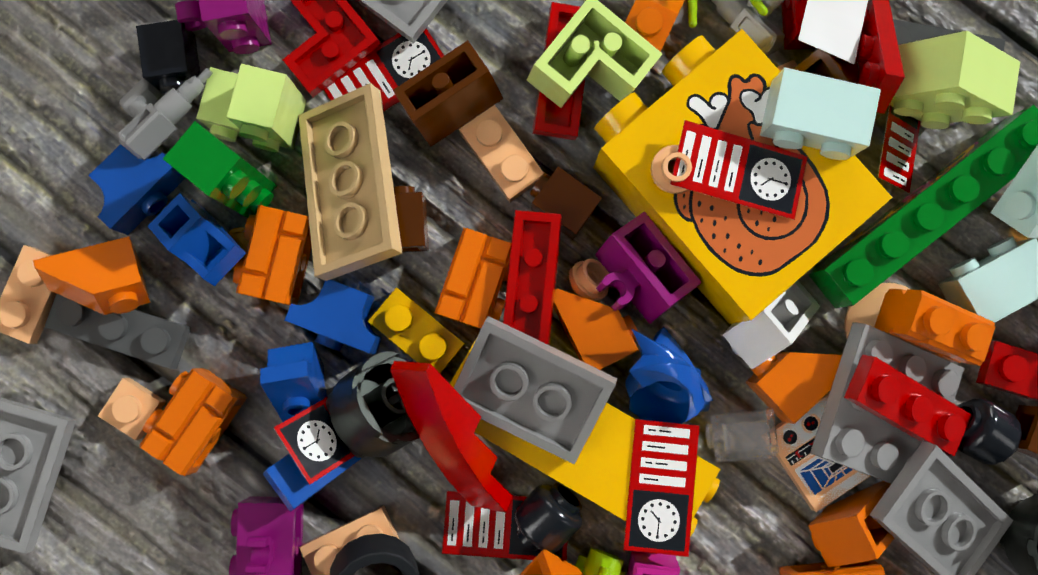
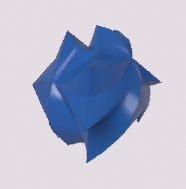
M665 327L660 329L653 339L632 329L640 348L641 358L629 370L630 374L625 382L630 398L629 411L639 416L640 420L679 424L690 420L700 412L709 411L710 401H713L705 381L701 377V369L694 367L687 354Z

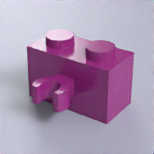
M186 0L175 3L177 21L179 23L184 22L187 31H197L207 27L229 52L251 54L257 52L261 46L272 44L264 0Z
M645 211L612 233L595 254L609 272L597 285L596 289L601 292L609 286L617 288L620 292V298L611 308L614 311H618L632 301L649 324L680 302L702 283Z
M251 496L239 502L238 508L234 509L231 517V534L233 537H237L236 555H233L230 560L229 575H302V553L299 547L303 544L304 503L290 512L280 497Z

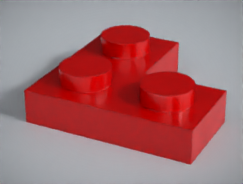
M290 0L295 9L314 30L315 34L282 60L312 97L319 94L381 45L376 35L347 0Z

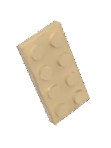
M369 83L298 115L314 276L325 281L402 254L381 90Z

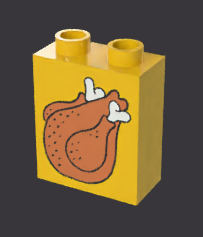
M741 29L717 50L712 47L703 35L698 36L677 53L663 68L661 73L673 85L668 92L649 108L633 92L616 104L594 127V130L606 144L601 147L593 168L636 217L645 211L702 283L697 288L729 324L754 319L893 198L855 155L850 156L847 160H835L820 155V149L803 146L801 149H786L774 145L772 138L760 136L771 81L780 71L746 32ZM684 120L808 156L795 220L691 190L679 194L667 193L661 190L652 179V161L661 149L670 145H679ZM675 161L668 163V170L671 174L673 173Z

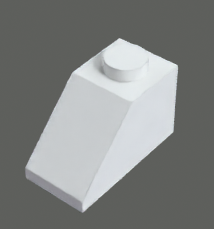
M797 280L754 319L733 323L723 336L730 343L733 352L741 357L751 369H754L792 345L820 305Z

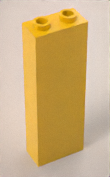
M473 345L471 346L469 352L467 353L459 369L457 370L456 374L450 382V385L453 388L470 354ZM606 403L575 464L480 419L475 433L626 521L635 428L634 418ZM697 456L690 537L698 521L694 517L702 502L708 503L713 498L720 483V480L716 477L721 469Z

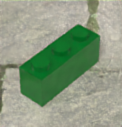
M196 121L192 123L163 158L164 161L206 195L247 218L251 214H256L258 205L268 207L274 197L272 192L277 187L275 183Z

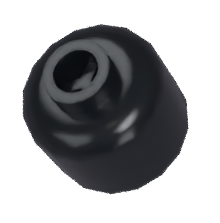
M974 398L957 405L971 414L964 436L958 447L959 451L987 465H996L1004 462L1017 451L1022 432L1021 424L1015 415L984 398Z
M555 483L553 486L541 484L537 486L515 511V521L519 528L517 531L518 538L532 551L546 549L551 553L557 552L582 525V516L579 512L582 509L580 501L562 484Z

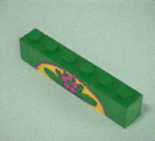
M1033 104L1004 119L808 274L834 308L855 305L1014 179L1038 145L1037 107Z

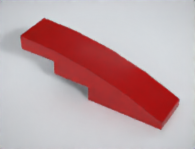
M394 361L390 371L405 410L423 445L443 475L471 506L506 513L513 495L491 475L498 457L474 434L481 416L430 363Z

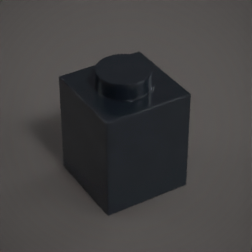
M177 20L136 26L142 76L159 91L167 93L172 88L177 90L186 80L193 76L198 77L201 74L196 36L192 31L185 29L184 22L179 23Z

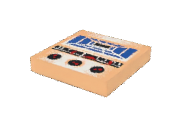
M830 391L795 424L782 421L762 434L810 509L818 512L870 477L864 473L810 454Z

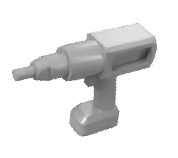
M711 0L717 6L716 11L731 25L729 29L734 34L743 29L766 56L775 53L781 47L785 34L767 17L785 0H762L768 9L766 16H761L750 1L746 3L744 0Z
M206 68L198 77L193 76L186 80L177 90L172 88L162 98H160V92L145 79H141L119 101L124 111L134 118L119 132V143L138 159H147L178 129L175 124L193 107L190 103L201 93L205 86L203 83L213 73Z

